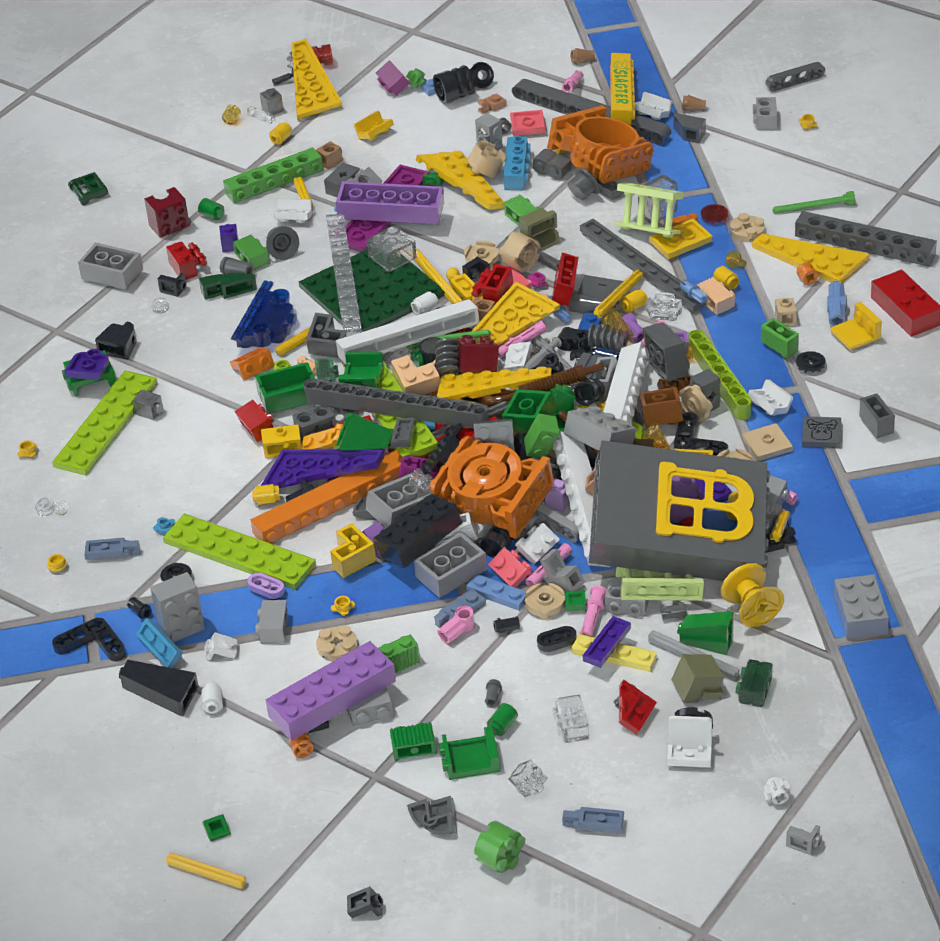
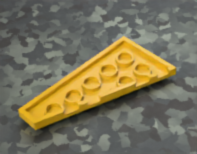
M307 39L292 42L297 120L341 107L342 101Z
M462 151L416 156L418 163H425L427 169L438 172L439 177L455 188L458 186L462 188L464 194L474 196L475 201L488 210L504 209V201L481 174H476L471 170L472 167L467 162V157Z
M763 233L752 241V248L797 268L805 262L811 263L818 272L819 278L831 283L833 281L843 283L869 260L868 253Z
M515 282L472 331L490 330L491 339H494V342L500 346L508 341V339L515 337L559 310L560 304Z
M538 367L529 370L527 368H520L516 371L504 369L499 372L483 371L476 374L466 372L462 375L446 374L441 376L437 397L460 401L465 396L477 398L501 393L500 389L504 388L516 390L520 385L552 375V368Z

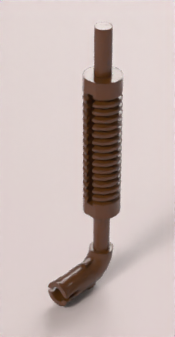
M602 362L587 368L578 365L570 368V370L567 369L560 373L534 380V382L531 381V383L528 382L527 384L520 385L518 389L549 392L555 388L556 384L571 386L577 384V382L585 381L587 379L586 375L604 370V365ZM515 392L502 397L500 395L478 397V402L487 407H492L503 401L510 402Z

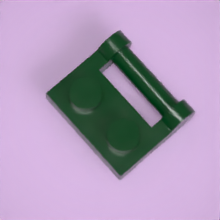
M95 172L70 180L68 183L69 188L76 193L82 205L88 204L92 199L108 194L107 187ZM83 185L87 192L83 193L79 186Z

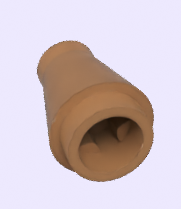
M575 48L570 53L571 62L579 64L594 60L595 52L594 50Z
M689 94L688 96H683L682 109H685V111L705 110L706 100Z

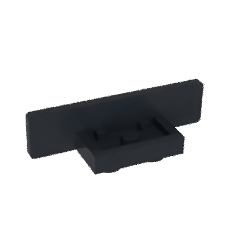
M461 423L455 426L451 425L445 430V436L436 443L438 447L428 455L429 460L421 465V472L418 475L420 479L429 474L436 465L441 468L446 464L451 453L459 446L460 441L455 436L463 426Z

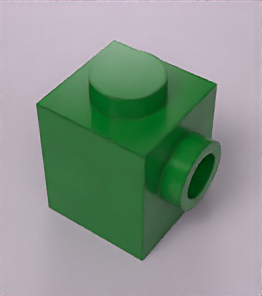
M556 384L555 388L549 391L557 407L555 413L559 414L560 411L568 413L575 400L574 391L567 385L561 386Z

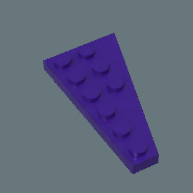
M282 449L261 486L273 484V486L278 485L279 488L301 484L302 480L308 483L375 469L380 466L385 454L383 450Z

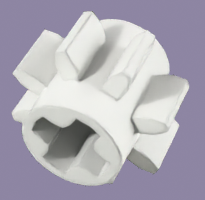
M772 777L763 786L766 800H772L773 804H782L791 795V786L788 780L783 781L782 777Z

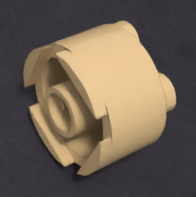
M480 140L479 143L476 142L467 162L472 167L471 170L474 173H482L494 179L506 159V154L501 149L499 151L494 149V144Z
M513 231L510 233L504 246L500 248L499 255L504 264L524 273V270L529 271L536 264L540 255L537 253L538 248L540 249V244L521 232Z

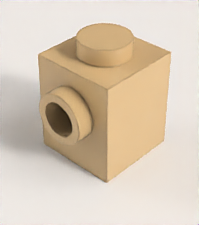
M793 298L775 299L776 320L783 323V325H796L797 310Z

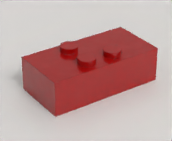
M902 269L871 281V299L911 337L940 326V305Z

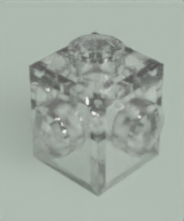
M532 760L518 764L508 778L524 797L533 794L538 795L544 789V783L548 779L542 772V769Z

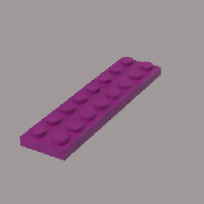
M399 164L383 184L423 186L422 177L424 174L429 175V172ZM352 219L334 239L335 245L362 252L371 247L391 222Z

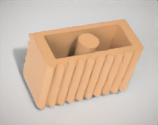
M712 277L697 284L700 290L708 295L707 305L705 306L716 315L735 307L736 297L734 292L726 289L721 281L718 282Z

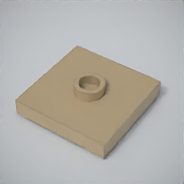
M777 423L742 433L743 441L757 461L793 451L792 444Z

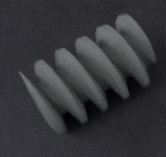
M594 323L589 327L588 343L591 347H603L620 352L621 348L627 346L629 340V332L627 330L623 333L622 329H618L616 332V329L612 327L609 332V327L605 326L602 331V325H598L596 328Z
M443 338L436 341L435 362L440 378L450 373L456 375L455 373L459 371L457 366L459 364L457 360L458 353H456L458 351L456 346L458 341L456 339Z

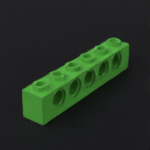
M312 147L223 180L225 194L235 204L294 182L295 177L298 178L300 176L304 178L323 171L322 157Z

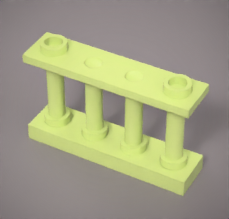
M634 183L617 184V191L624 192L625 206L623 221H615L614 225L621 226V229L624 230L634 228L661 233L663 237L668 238L681 233V230L672 229L674 203H676V200L683 199L684 192ZM638 194L639 197L637 222L630 221L632 195ZM648 196H651L653 200L651 225L644 224L646 198ZM662 198L666 199L665 202H667L665 227L658 226L660 200Z
M616 567L615 576L625 577L622 578L621 600L702 601L703 579H693L695 577L690 574L682 576Z

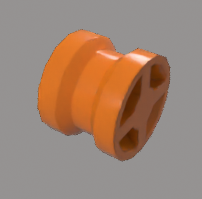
M805 262L797 268L796 274L805 285L813 284L819 277L818 272L809 262Z
M307 732L292 741L288 740L293 754L298 758L307 757L314 749Z

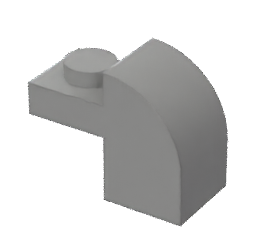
M552 549L540 560L546 572V575L543 577L546 583L558 585L562 588L564 594L565 591H576L585 583L577 565L566 566L558 549Z

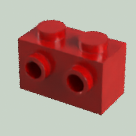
M253 399L234 411L240 423L257 443L262 440L261 429L274 428L272 423L275 421L269 413L265 414L266 410L262 404L257 405Z

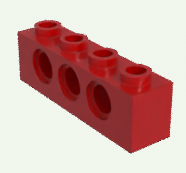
M563 252L556 269L551 300L557 302L560 306H569L574 290L579 257Z

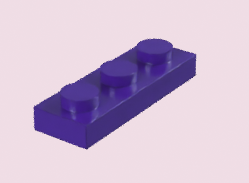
M612 616L582 655L583 661L601 668L630 631L631 622Z

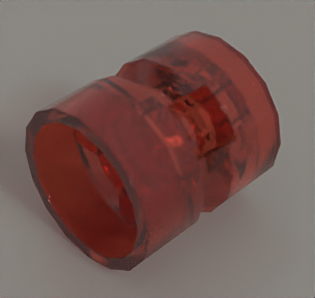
M330 44L321 45L320 48L317 46L311 47L320 64L323 63L324 66L333 64Z

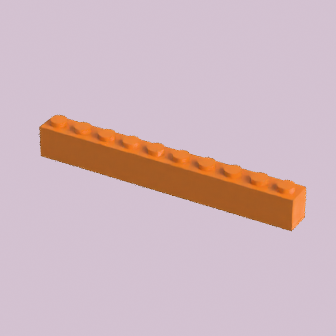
M395 450L385 455L378 468L342 475L250 519L252 533L257 539L272 543L357 502L360 498H365L368 491L398 479L402 458ZM424 454L422 456H419V458L428 459L427 454Z

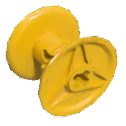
M748 563L736 568L726 577L721 586V596L725 601L732 604L742 603L739 610V619L747 627H758L766 624L781 611L784 604V594L780 589L775 587L762 588L766 581V572L757 563Z

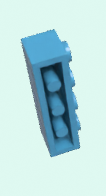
M507 137L503 174L504 190H524L525 183H528L531 143H528L527 137Z

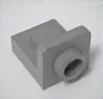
M815 825L811 833L790 826L787 830L786 847L811 855L814 849L819 848L822 842L820 826Z

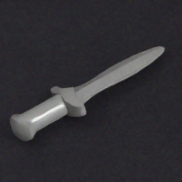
M553 337L552 342L548 345L541 343V351L530 358L524 368L529 370L537 366L547 354L554 353L553 350L561 346V340Z

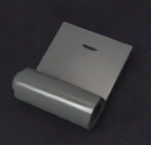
M585 275L578 293L572 294L569 306L567 307L573 312L594 313L595 308L624 281ZM619 301L604 315L614 314Z

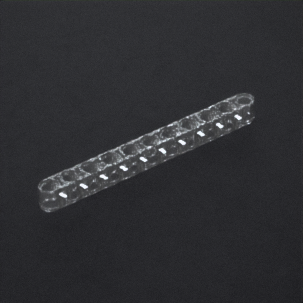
M343 213L326 215L342 326L343 330L346 331V337L361 333L362 329Z

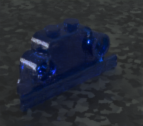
M263 281L231 337V340L236 341L237 347H267L271 343H282L286 339L287 335L291 332L293 324H296L297 314H294L293 305L290 304L288 290L276 289L270 291L274 282Z

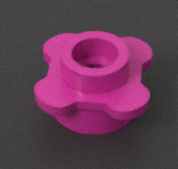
M533 272L532 276L527 278L534 287L547 286V282H545L546 276L540 272Z

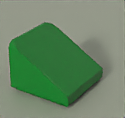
M224 814L202 822L210 842L231 834Z

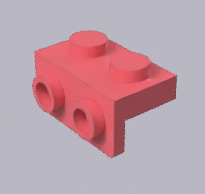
M505 547L488 564L509 586L515 588L528 575L533 574L531 572L533 568L525 560L521 562L520 559L522 557L514 550L510 552Z

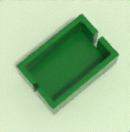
M308 362L255 375L257 392L266 410V414L311 404L306 400L303 383L306 380L315 379Z

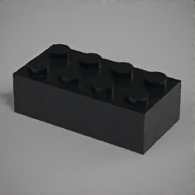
M431 493L416 506L410 508L400 518H397L387 528L381 530L373 540L381 557L405 568L463 522L456 504Z

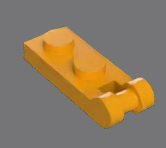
M337 424L335 428L304 436L301 449L328 450L334 448L343 424Z

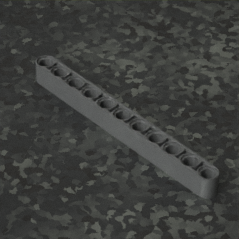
M521 79L511 90L513 96L519 100L565 115L603 105L607 108L605 116L611 118V106L571 93H565L562 90L528 79ZM636 114L635 120H631V127L637 131L639 137H643L647 142L660 145L671 135L670 127L664 123Z
M309 379L303 383L306 400L311 404L401 418H415L420 421L453 426L461 423L462 427L474 429V422L490 421L488 407L484 404L320 379Z

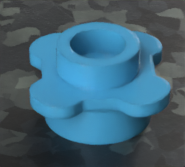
M163 517L158 518L157 524L153 529L164 536L175 524V520Z

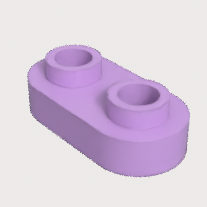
M254 573L248 577V587L252 592L270 599L280 598L285 592L284 584L281 580L263 573Z

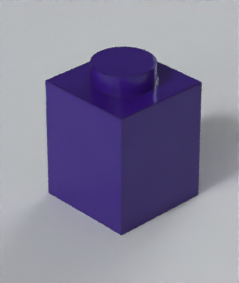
M225 224L219 226L222 252L234 251L233 242L239 240L237 225Z

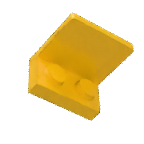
M858 302L855 304L854 318L831 327L830 332L849 350H853L880 339L882 321L862 302Z

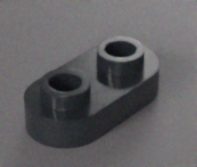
M562 626L542 632L537 636V647L543 652H551L571 646L577 638L576 630L571 626Z

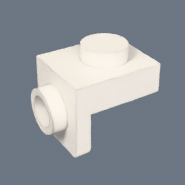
M215 632L211 639H207L205 643L206 659L211 660L214 654L234 659L237 654V639Z

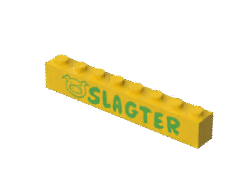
M611 53V118L631 126V120H635L633 60L630 59V54Z

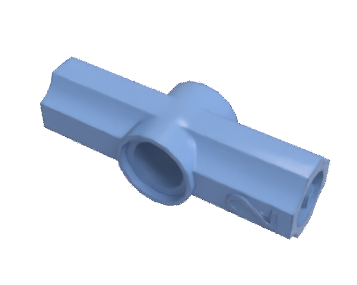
M833 281L829 284L827 312H829V324L833 326L845 322V287L840 281Z

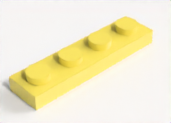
M578 634L572 646V654L582 656L595 638ZM619 644L606 662L651 672L657 658V652Z

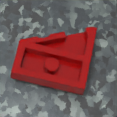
M624 679L619 685V724L637 735L657 702Z

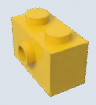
M298 424L261 429L265 458L279 456L282 449H301Z

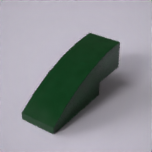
M226 273L199 278L201 293L205 300L221 295L223 299L257 290L254 274Z

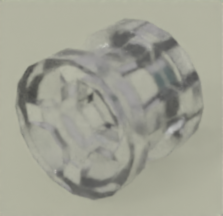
M416 469L409 478V486L417 487L418 491L425 493L429 489L433 477L429 474L425 475L420 469Z

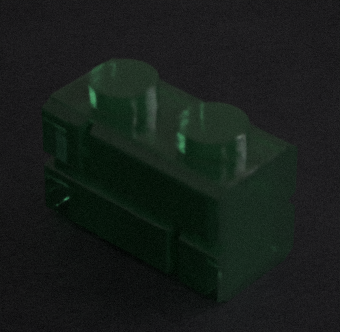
M749 659L747 666L742 667L740 674L742 682L738 681L736 685V694H739V702L741 704H752L757 707L764 706L773 677L772 663Z

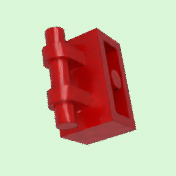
M181 241L166 246L168 261L177 275L183 273L185 280L198 276L196 266L200 264L201 266H206L207 261L206 256L200 252L198 245L191 242L188 244L189 249H187Z
M495 264L492 270L486 268L479 275V281L472 287L471 295L477 297L482 293L483 299L495 301L496 304L513 285L512 267Z

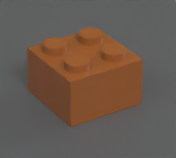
M677 387L639 393L646 427L656 428L662 424L675 425L683 421Z

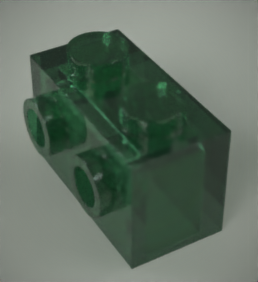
M333 357L314 360L316 378L336 382V378H339L338 365L333 363Z

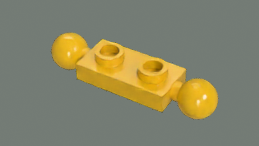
M449 268L446 272V277L450 280L452 288L464 300L473 302L475 297L471 293L475 283L465 273L460 275L457 268ZM482 293L479 294L476 298L483 299Z

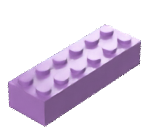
M342 181L336 200L337 219L439 224L444 206L443 187Z
M369 641L265 699L268 717L292 741L396 682L394 664Z

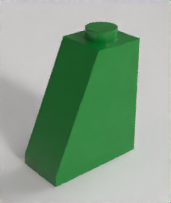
M348 413L334 448L337 450L387 449L391 445L393 430L353 413Z
M725 611L686 615L683 623L680 622L677 629V634L680 635V642L685 645L727 655L733 643L734 612Z

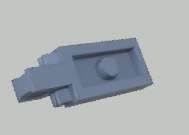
M124 537L86 541L85 560L140 554V544L138 540L129 541L125 540Z
M474 589L469 590L442 608L434 616L435 625L438 628L442 627L455 616V611L460 606H469L473 609L474 613L486 604V599Z
M581 807L575 811H563L562 825L581 830L621 834L623 830L624 812L621 810Z

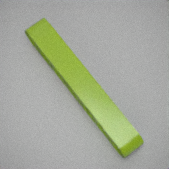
M701 330L690 331L688 335L689 352L703 371L710 369L719 376L721 381L720 395L733 415L739 420L749 419L751 417L752 403L750 396L706 334Z

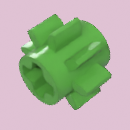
M417 68L414 71L409 70L406 75L410 85L414 88L421 87L427 81L424 78L425 73Z

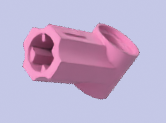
M460 606L456 609L455 616L437 630L438 636L444 643H451L462 633L471 632L475 628L473 609L469 606Z

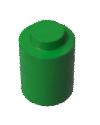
M203 198L198 205V212L217 221L224 216V206L213 200Z
M502 703L487 721V727L492 726L494 735H504L518 717L516 709L510 704Z

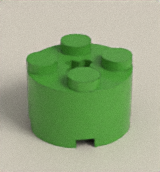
M492 821L487 825L490 828L486 832L482 831L476 841L474 854L478 858L475 859L499 873H503L508 869L513 870L518 864L517 857L526 839L520 832L498 821Z

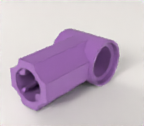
M632 313L614 320L616 331L622 329L624 333L627 330L629 338L634 343H639L644 338L643 328L637 323V319Z

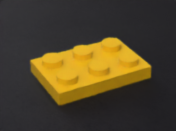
M694 219L673 226L672 229L681 230V233L673 235L672 238L663 237L661 233L649 236V242L667 259L674 258L712 242V235Z

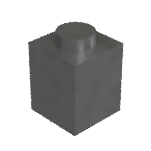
M275 88L267 89L260 93L262 110L268 116L284 111L282 95Z
M142 390L132 400L135 415L154 420L163 410L161 395Z

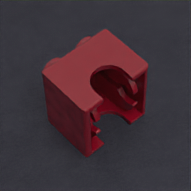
M175 187L166 190L169 195L164 199H156L153 195L144 198L149 226L159 238L190 226L186 199Z
M462 335V338H457L458 344L456 346L458 351L456 353H458L457 360L459 361L457 366L461 373L497 372L499 346L494 342V339H491V336L481 335L480 338H473V335Z

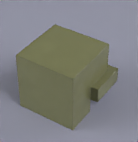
M540 208L519 217L520 232L538 241L540 244V249L538 248V250L542 251L559 243V233L555 229L557 228V213L554 210L547 212L544 208Z
M682 654L671 680L683 702H698L700 697L702 699H721L724 693L720 687L724 676L712 655Z

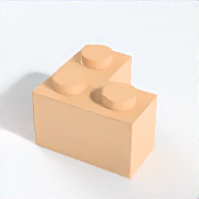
M409 355L391 361L392 374L404 392L426 395L439 389L440 377L433 362L415 368Z

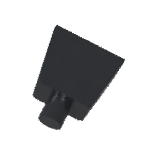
M128 321L124 325L110 324L96 337L97 349L100 351L105 350L108 356L128 360L137 342L134 325Z

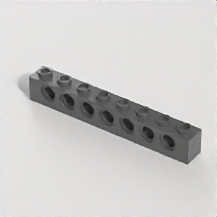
M802 211L795 222V237L928 267L936 255L937 240L807 211Z

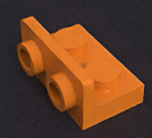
M262 347L230 361L231 367L240 371L243 380L275 366L270 350Z

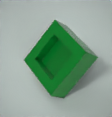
M585 590L565 591L566 611L586 610Z

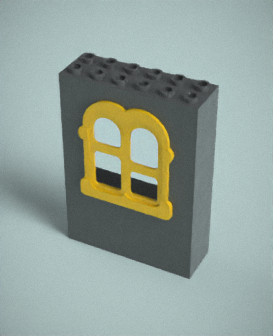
M602 440L595 462L589 563L682 576L690 574L697 578L724 581L736 568L748 563H757L766 568L768 556H765V550L767 551L768 539L765 538V533L768 532L769 521H766V516L769 513V504H766V499L769 498L770 488L767 487L770 479L767 462ZM672 477L703 480L705 482V498L698 500L673 496L671 494ZM713 483L731 484L738 491V499L732 503L715 502L713 500ZM672 504L690 506L694 509L692 527L670 523V506ZM713 509L730 512L737 519V527L728 532L704 529L702 527V510Z

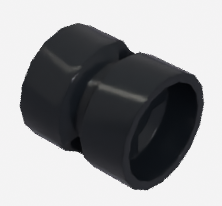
M596 378L580 382L574 388L575 400L582 406H588L599 401L605 393L603 383Z
M493 524L489 532L481 540L480 546L486 555L494 558L504 547L507 549L515 538L510 537L509 530Z

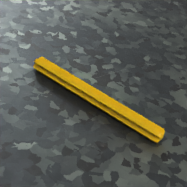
M416 248L411 251L412 258L429 278L443 289L444 295L452 304L463 301L419 249Z
M635 270L595 308L594 315L601 318L641 280L643 272Z

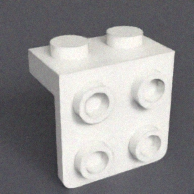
M670 716L668 718L667 766L711 767L712 719L709 717Z

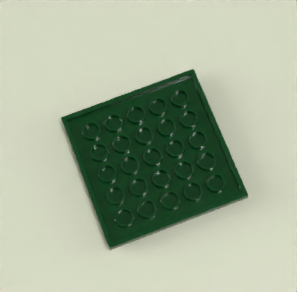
M383 241L298 281L299 287L327 313L333 315V318L352 335L384 326L413 312L411 303L415 298L426 292L434 293L438 299L445 296V292L438 284L387 241Z

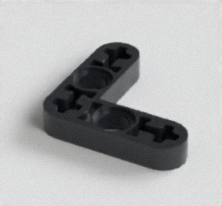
M693 412L682 414L683 421L679 422L674 438V450H699L697 447H705L703 450L711 449L713 450V455L717 456L720 452L728 449V444L723 441L694 438L698 426V417ZM683 432H689L690 434H688V435H683V434H681V433H683Z
M94 618L57 635L52 640L54 652L60 655L71 652L94 640L111 661H120L126 655L124 644L103 618ZM78 634H85L82 638H75ZM106 637L112 638L110 641H102Z

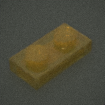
M611 307L601 317L600 321L604 327H609V332L613 327L616 329V332L618 329H622L623 333L627 330L629 332V340L634 336V333L616 308Z

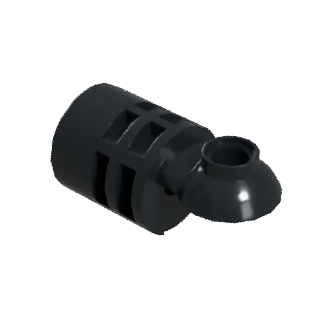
M477 62L471 69L466 65H462L459 69L453 68L451 71L446 70L433 76L434 90L439 101L445 104L457 100L459 97L463 98L467 94H474L475 87L486 88L490 86L493 82L494 72L492 67L485 62ZM479 71H480V72L482 73V75H483L482 79H480V78L478 77V72H479Z

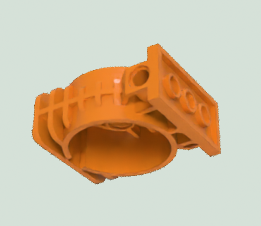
M603 105L552 118L547 148L551 151L556 149L570 151V161L576 168L581 167L594 178L599 179L601 183L606 184L649 170L654 145L647 142L643 137H639L637 131L627 123L605 116L607 108Z
M466 436L464 439H461L459 446L451 453L446 464L440 468L435 479H432L429 488L432 494L456 504L459 514L462 515L469 512L473 523L494 524L497 527L509 530L510 537L517 539L552 489L554 479L550 458L542 456L539 461L532 458L520 461L517 453L505 445L483 443L479 439L473 442L472 437Z

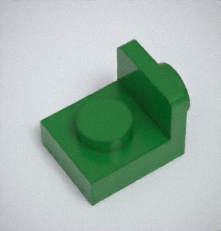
M438 173L424 174L422 177L423 186L442 187L445 181L438 176Z

